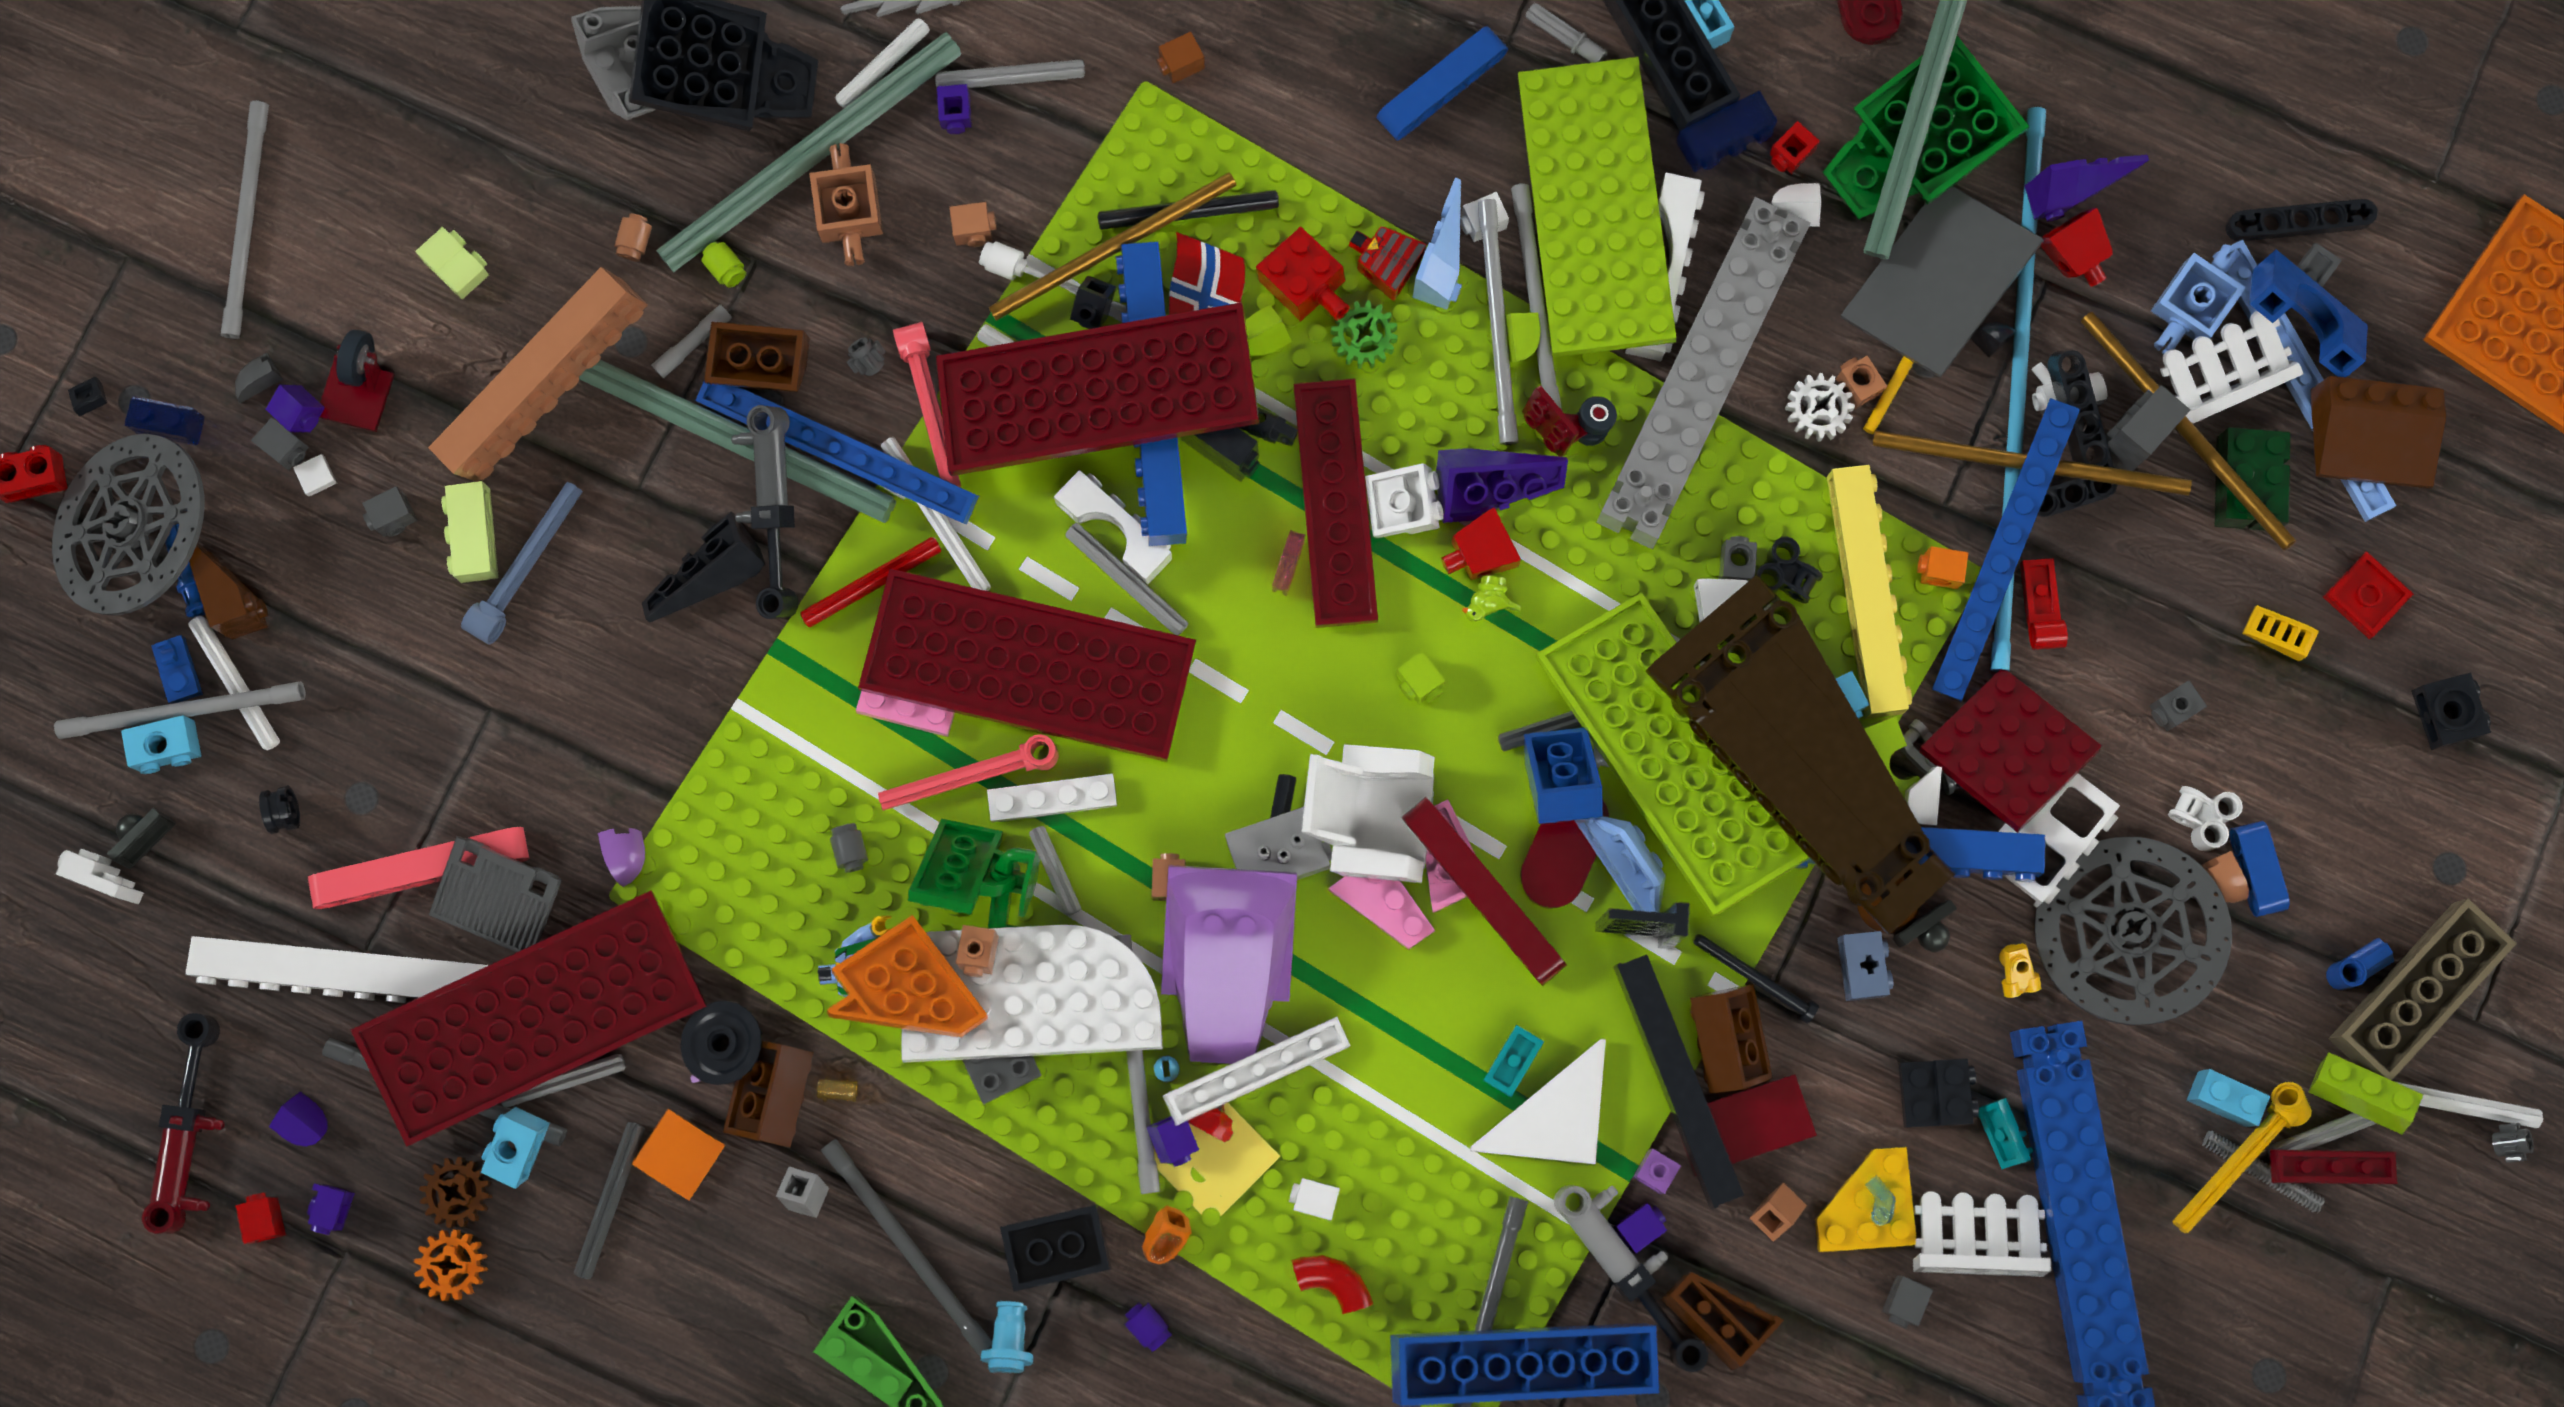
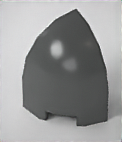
M264 353L250 361L240 370L235 380V395L239 404L283 380L268 353Z

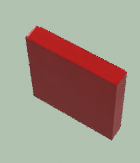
M2365 552L2326 592L2323 598L2370 640L2414 593L2373 556Z

